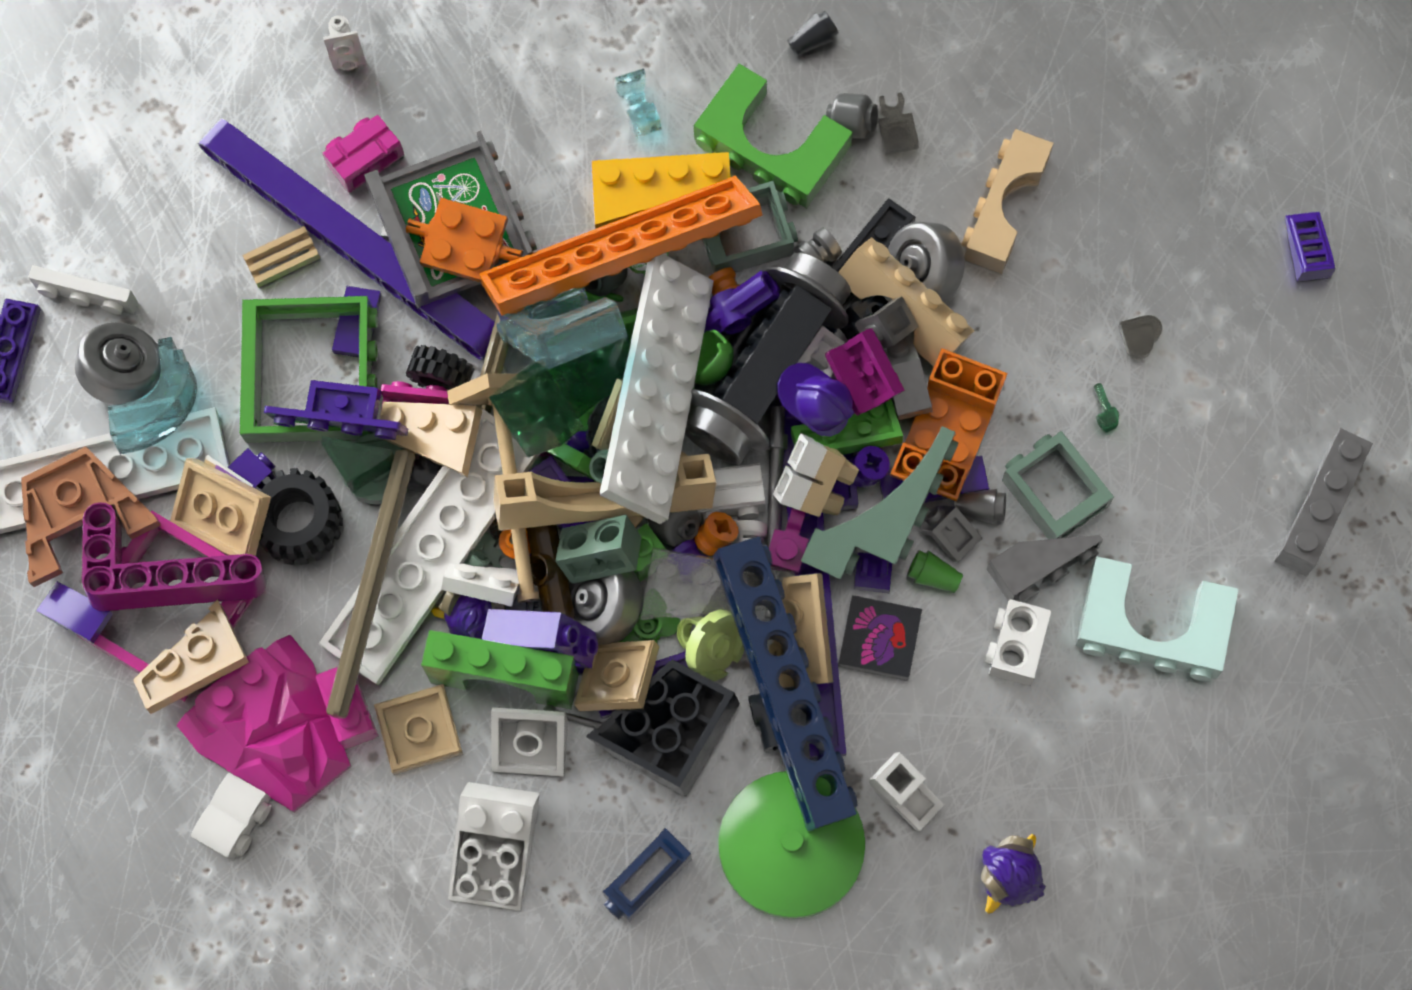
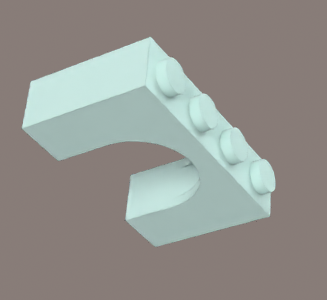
M1097 556L1091 568L1075 646L1083 648L1084 653L1092 656L1101 657L1107 653L1119 656V661L1127 664L1138 665L1141 661L1154 664L1156 670L1166 673H1175L1176 670L1189 672L1191 678L1200 681H1211L1212 678L1217 679L1223 672L1239 589L1202 581L1196 592L1188 631L1183 636L1172 641H1153L1136 632L1126 617L1125 596L1132 564Z

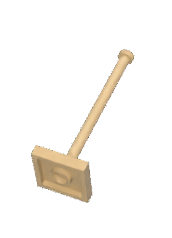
M487 373L448 390L449 405L493 406L503 475L517 473L507 404L548 388L546 374ZM525 528L511 529L520 594L517 595L518 603L539 600V593L534 591Z

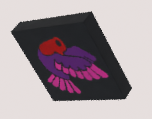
M852 595L838 666L909 680L922 609Z

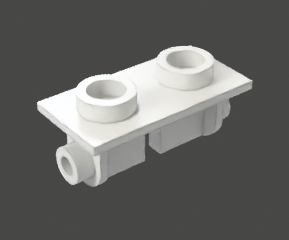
M337 15L331 18L328 23L330 36L323 37L333 69L352 70L358 67V65L367 64L357 31L350 32L349 22L344 16Z

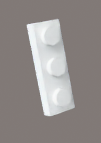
M32 265L28 276L31 283L37 289L36 291L48 298H56L59 295L69 298L71 302L80 306L88 307L90 303L102 306L103 310L116 315H121L122 311L134 314L138 304L136 297L130 289Z

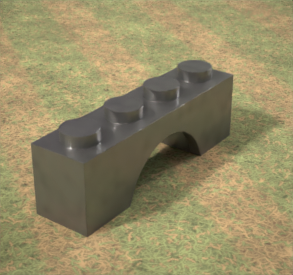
M1342 428L1338 430L1326 450L1317 469L1311 489L1274 560L1275 562L1306 577L1314 569L1373 445L1372 442Z

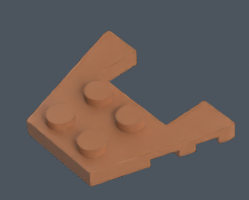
M86 446L21 478L23 514L27 528V541H25L29 560L27 577L33 587L63 574L50 541L82 526L85 510L94 503H107L114 510L116 509L131 539L161 526L159 520Z

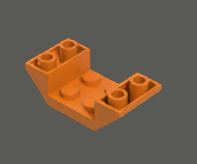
M941 348L927 386L933 412L915 416L905 443L903 442L890 476L905 481L929 451L941 427H946L956 432L953 440L959 442L951 462L944 460L938 473L944 475L936 494L957 501L992 418L1008 373Z

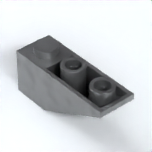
M1100 535L1018 542L991 559L987 571L1008 601L1009 599L1015 601L1020 599L1024 603L1040 592L1038 587L1048 580L1054 584L1070 573L1067 568L1078 561L1081 565H1084L1093 560L1099 554L1097 549H1099L1103 538Z

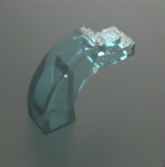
M172 337L158 339L161 373L154 388L145 396L135 401L108 406L110 436L120 455L143 450L161 442L182 425L192 410L197 395V380L189 361H186L183 349L177 350Z

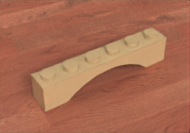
M709 454L680 457L670 513L713 507L716 479ZM533 472L495 475L494 507L499 531L604 520L622 515H627L628 517L642 515L600 496L601 483L565 482L546 478Z

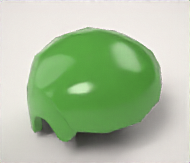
M709 330L703 334L694 381L698 385L707 386L718 382L728 374L733 365L734 349L730 342L717 330Z

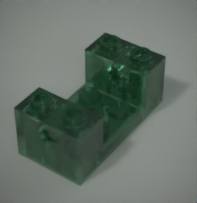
M612 312L577 325L489 396L492 404L527 457L563 445L584 427L579 418L601 399L611 395L617 378L623 380L631 342Z

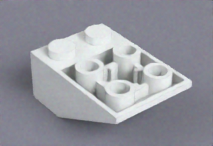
M472 782L466 784L460 795L448 900L521 910L536 827L540 793Z

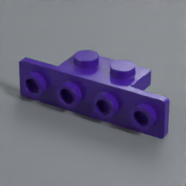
M311 380L305 410L265 406L264 413L274 419L275 425L293 428L295 427V422L307 424V428L322 432H328L329 427L341 428L342 433L348 435L362 436L363 431L375 432V437L387 440H396V435L408 436L409 430L400 422L377 419L382 391L375 387Z

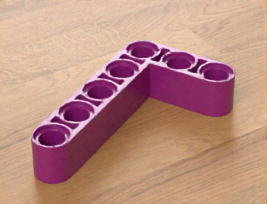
M98 502L90 505L84 512L82 584L90 604L99 611L211 603L216 600L219 602L257 598L266 589L267 583L261 562L251 554L122 564V530L113 507L107 503ZM108 522L104 527H97L101 523ZM101 554H108L103 559H96ZM246 574H255L250 579H241ZM210 577H218L214 582H205ZM173 580H182L177 585H168ZM137 583H145L140 588H132ZM100 586H108L103 591H96V589Z

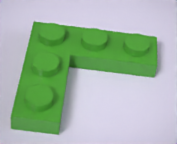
M892 399L859 416L853 414L848 419L843 430L831 437L820 436L805 424L791 426V437L794 447L800 433L820 444L837 449L842 455L859 452L868 446L880 448L903 442V433Z

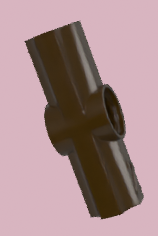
M557 525L526 528L532 555L530 556L533 584L538 586L543 612H559L574 619L575 614L568 583L569 580L556 563L560 541Z

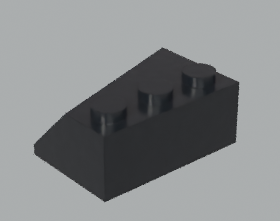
M670 660L651 677L643 708L613 711L607 721L598 729L594 728L586 737L624 764L686 797L740 703L735 692L674 660Z

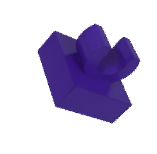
M858 552L857 555L860 557L856 564L854 590L889 594L892 563L871 553Z

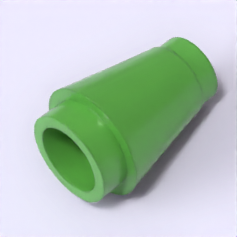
M918 550L911 562L907 576L913 578L914 583L955 593L961 583L963 574L929 550L926 553Z

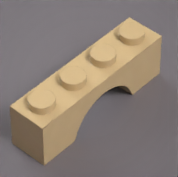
M1017 129L1014 130L1011 140L1004 139L997 157L1002 159L999 169L992 168L985 187L990 188L989 194L986 199L980 197L973 215L978 218L974 228H967L961 243L966 248L965 261L1000 274L1003 273L1015 244L1017 231L1006 220L1002 210V202L1011 192L1018 188L1039 185L1054 143Z
M872 237L856 249L838 272L848 282L851 292L860 300L874 295L886 296L891 299L902 296L919 326L914 330L913 344L916 351L933 367L941 348L956 353L975 331L968 325L962 315L950 309L935 291L927 289L916 278L910 268L903 266L890 254L886 246L875 241Z

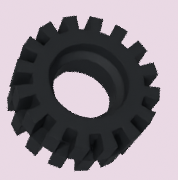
M421 345V347L416 346L406 376L412 382L418 383L417 385L420 387L436 385L444 387L448 391L471 381L474 368L471 363H467L466 359L458 358V355L455 353L450 354L444 349L438 350L434 346L427 347L426 345Z

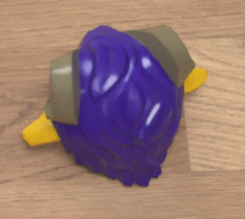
M446 591L440 606L433 608L431 612L434 617L446 620L449 633L482 639L488 609H507L503 604Z
M1031 834L1026 839L1015 835L1004 838L997 847L990 845L983 850L982 862L984 868L981 872V880L988 894L985 909L987 913L992 914L1001 904L1013 907L1023 903H1030L1031 900L1037 901L1039 897L1044 896L1043 890H1045L1046 886L1043 884L1042 867L1033 851L1036 844L1035 834Z

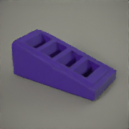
M1320 211L1286 215L1285 223L1296 280L1306 281L1331 278L1336 268ZM1298 223H1313V228L1297 229L1296 227ZM1315 234L1316 239L1300 240L1299 237ZM1317 246L1318 248L1316 251H1303L1304 247ZM1320 258V262L1307 263L1306 259Z

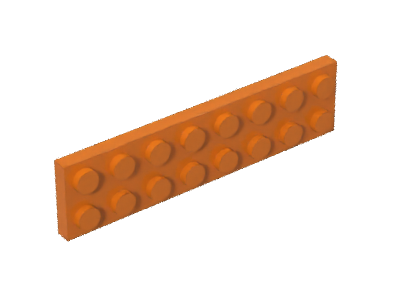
M736 176L486 270L479 273L483 287L501 316L508 313L513 314L522 311L526 306L536 302L551 300L562 292L573 288L585 287L596 279L619 274L623 269L635 264L650 262L654 257L661 254L684 249L688 244L700 239L713 238L721 231L734 226H744L753 219L763 216L760 203Z

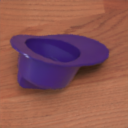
M796 363L787 367L781 374L778 381V396L784 408L791 415L820 436L831 437L843 430L848 419L854 414L852 410L853 399L845 384L832 379L819 368L809 363Z

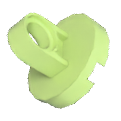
M719 609L707 614L705 617L698 616L682 619L678 624L677 639L680 645L686 649L685 659L687 666L712 681L722 679L729 674L725 669L729 667L731 662L738 663L742 658L744 647L732 612ZM694 624L696 627L694 628L692 633H690L691 627Z

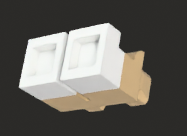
M800 433L788 460L791 467L785 466L773 495L780 504L820 517L821 512L837 516L844 504V497L832 492V488L836 480L851 485L859 469L837 449L829 448L816 442L813 438Z

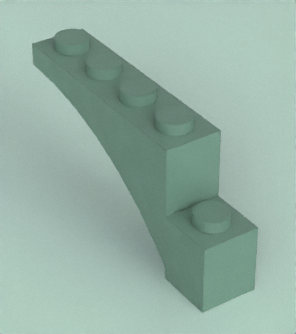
M942 426L931 448L916 469L880 503L856 518L824 531L816 528L801 561L839 579H842L845 573L852 575L860 557L854 554L857 547L893 564H897L899 558L905 561L914 543L913 540L908 539L913 526L921 528L929 510L928 507L923 506L929 493L936 495L944 475L938 473L944 460L951 462L959 442L953 440L956 432Z

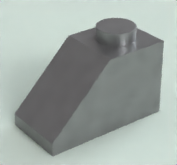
M906 336L894 346L883 349L905 390L892 398L898 420L933 412L920 358L911 337Z

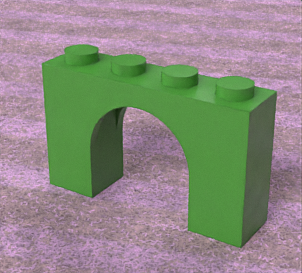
M739 63L693 125L694 140H696V144L708 153L713 151L715 153L729 152L730 167L736 170H745L760 185L774 181L776 190L779 192L783 191L787 202L793 205L800 204L807 209L850 149L853 132L823 115L806 141L798 149L783 155H771L757 150L747 140L744 134V127L767 95V80Z
M429 630L421 664L429 681L434 685L443 684L445 687L467 690L469 679L494 681L533 694L537 704L553 705L572 710L579 677L573 656Z

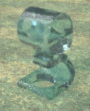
M644 68L615 77L617 94L625 99L630 106L626 110V116L635 138L662 130L655 104L647 102L645 98L646 73Z

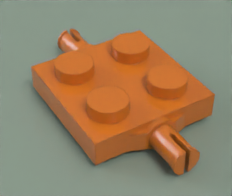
M440 198L435 216L429 224L409 219L408 225H406V233L425 237V246L420 259L421 266L482 283L479 273L494 268L499 259L510 262L521 258L523 255V250L504 246L503 235L508 223L507 216L448 199Z

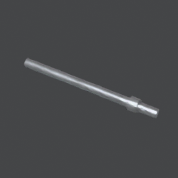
M783 406L771 407L770 434H767L770 442L767 450H770L767 518L768 548L774 529L781 530L782 504L779 503L773 493L783 473L784 450H787L788 435L784 434L785 408ZM770 567L774 579L778 578L780 580V570ZM765 607L764 618H771L769 610Z

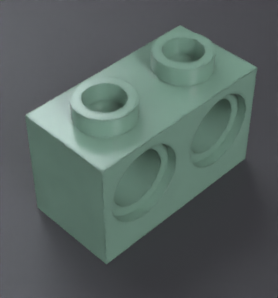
M627 515L562 528L556 563L571 584L636 571L642 537Z

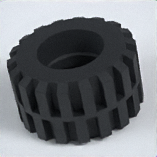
M290 468V474L287 475L284 474L283 470L275 472L277 478L270 480L267 476L262 480L265 485L263 489L255 488L271 496L259 544L266 553H270L272 558L277 561L282 558L286 564L294 565L295 560H298L301 565L309 564L308 558L312 556L316 561L322 558L320 552L323 549L330 552L334 547L331 541L332 539H339L341 532L338 526H343V518L340 514L342 510L330 486L328 487L325 480L320 476L315 478L313 472L305 470L301 474L298 468ZM294 502H307L315 507L314 516L304 529L297 532H284L277 528L278 516L287 505Z

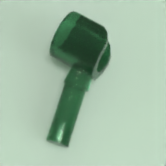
M1097 383L1094 385V389L1103 412L1095 417L1100 429L1107 433L1118 426L1119 412L1114 406L1111 407L1102 383Z

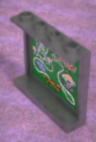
M481 131L476 132L477 141L385 176L380 177L378 170L364 174L368 190L417 308L481 284L423 267L420 264L425 246V237L406 233V225H408L409 219L429 224L435 216L440 198L507 216L508 223L503 235L504 246L523 250L522 257L537 250L531 231L524 232L520 223L521 220H524V216L518 201L511 202L507 191L511 190V185L504 170L498 171L494 161L498 160L495 146L492 140L485 141ZM499 259V262L494 267L500 266L509 261Z

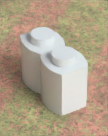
M229 772L219 785L210 804L199 818L190 836L233 861L237 855L242 856L250 846L252 837L249 834L255 824H262L271 810V805L268 804L270 796Z

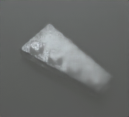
M652 547L640 620L671 616V618L686 617V615L709 614L719 609L731 612L712 557ZM771 568L774 579L778 578L781 584L783 578L795 576L793 571ZM743 572L744 582L748 586L758 587V577L752 572ZM760 605L755 607V611L768 610Z

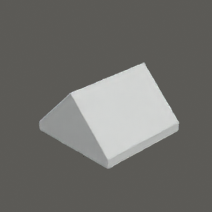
M492 707L491 772L564 776L568 734L566 713L561 711Z

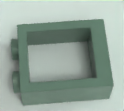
M774 181L747 189L760 203V206L768 204L780 241L726 257L719 234L713 238H703L702 240L713 273L729 267L733 268L736 272L793 254L794 242L798 241L796 228L793 221L787 223L784 214L785 211H788L787 202L783 191L777 192Z
M1062 431L1053 437L1050 434L1043 436L1033 445L1035 450L1025 457L1022 454H1018L1005 465L1007 470H1005L1002 482L1047 539L1068 537L1107 509L1114 498ZM1055 450L1061 453L1093 493L1092 496L1057 521L1020 476Z

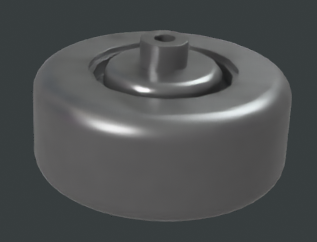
M913 222L904 226L895 234L888 247L890 254L903 266L910 268L916 278L927 289L935 291L943 302L950 299L960 286L965 268L964 251L957 235L947 226L931 222Z
M105 323L91 329L82 338L75 359V374L82 388L95 399L112 405H131L146 399L156 388L163 366L162 353L155 340L142 329L126 323Z
M634 571L573 584L570 581L568 582L575 614L573 620L595 631L598 645L620 642L633 630L642 608V588Z

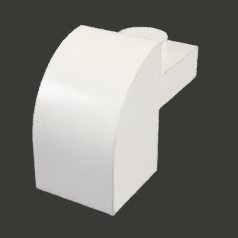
M894 753L869 779L870 785L887 805H891L916 831H921L944 806L942 801L923 783L926 778L901 753Z

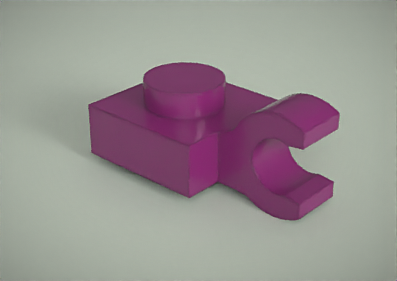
M792 508L786 530L774 529L769 545L773 564L770 567L798 575L802 563L801 560L809 540L799 536L806 512Z

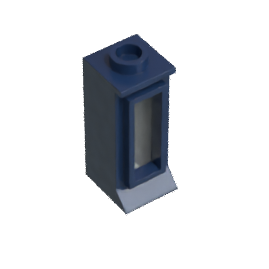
M664 828L658 837L602 891L607 899L603 905L618 920L624 916L631 922L692 860L691 852Z

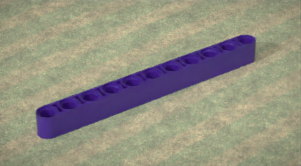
M219 119L198 143L199 147L212 160L301 227L305 226L309 233L479 360L485 358L495 323L491 318L457 293L417 308L391 243L226 120Z

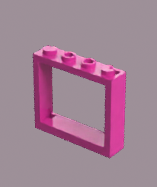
M151 511L159 520L161 526L132 539L127 547H122V564L138 563L160 530L204 557L225 556L226 554L156 512ZM246 574L241 579H250L255 574ZM100 586L96 589V591H103L108 586ZM253 599L222 602L221 605L233 629ZM102 635L98 636L94 644L78 636L138 674L149 665ZM189 695L181 698L180 700L185 702Z

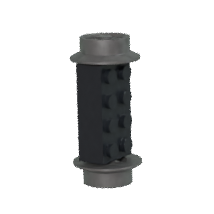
M794 253L784 268L768 267L765 270L776 280L780 288L779 297L770 303L764 313L768 319L765 318L759 326L757 325L747 338L745 343L750 345V347H746L733 360V365L729 370V373L732 374L731 376H727L722 383L719 382L711 394L700 390H691L692 397L685 435L702 450L721 461L732 465H740L750 449L766 450L770 444L769 439L757 424L778 393V381L781 374L787 367L798 362L821 325L841 329L848 324V315L842 307L851 293L848 282L832 267L810 255Z

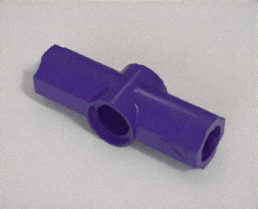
M761 270L737 288L726 289L713 296L709 303L710 307L708 308L704 332L717 330L725 336L736 334L746 329L751 324V317L779 297L780 288L776 280L768 272Z

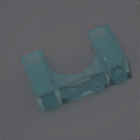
M584 287L562 292L548 301L536 302L526 306L517 313H508L501 316L500 312L497 311L500 322L496 326L504 343L508 342L514 349L521 351L524 356H529L534 362L540 363L547 369L628 337L617 303L606 297L589 303Z

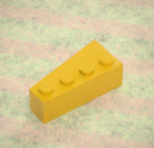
M729 152L592 161L595 229L730 178Z

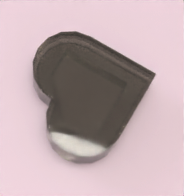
M1152 315L1121 321L1118 325L1128 355L1137 360L1149 356L1154 342L1160 338L1163 330L1160 320Z

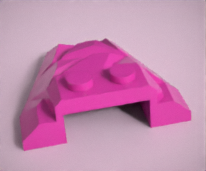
M290 634L276 640L266 649L260 647L247 656L249 663L219 678L199 694L195 699V706L183 715L176 726L200 755L208 760H212L231 774L268 794L271 799L295 813L348 770L351 764L346 750L339 743L331 718L326 712L327 707L315 677L317 675L315 665Z

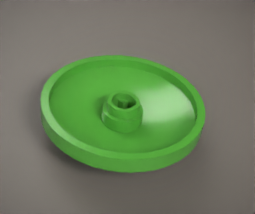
M787 771L763 776L750 783L738 793L723 817L719 833V856L724 874L739 897L762 913L784 919H800L820 914L840 902L851 890L860 874L865 855V834L859 813L856 810L857 814L848 819L808 832ZM818 778L816 781L817 791L823 796H829L831 792L829 782L824 778Z

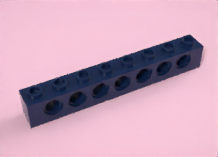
M760 536L719 548L712 557L807 831L810 832L848 819L857 814L855 810L858 806L857 797L853 788L846 785L843 772H845L844 760L839 751L835 752L830 739L833 737L831 723L826 716H822L818 705L821 702L819 689L815 682H810L806 670L809 667L806 652L802 647L798 648L794 636L797 633L794 618L791 613H786L782 602L785 598L783 586L778 578L774 579L770 568L773 564L771 552L766 544L762 545ZM743 572L754 573L759 580L758 587L748 586L744 582ZM759 605L766 607L771 615L770 621L760 620L755 614V607ZM768 640H776L781 644L783 649L782 656H774L769 652L767 648ZM780 674H787L792 677L795 684L793 691H787L781 687L779 682ZM797 708L805 713L807 718L805 726L797 725L792 720V709ZM805 743H811L816 746L819 752L817 761L809 760L805 756ZM818 778H824L829 782L831 786L829 796H823L817 791L816 781Z

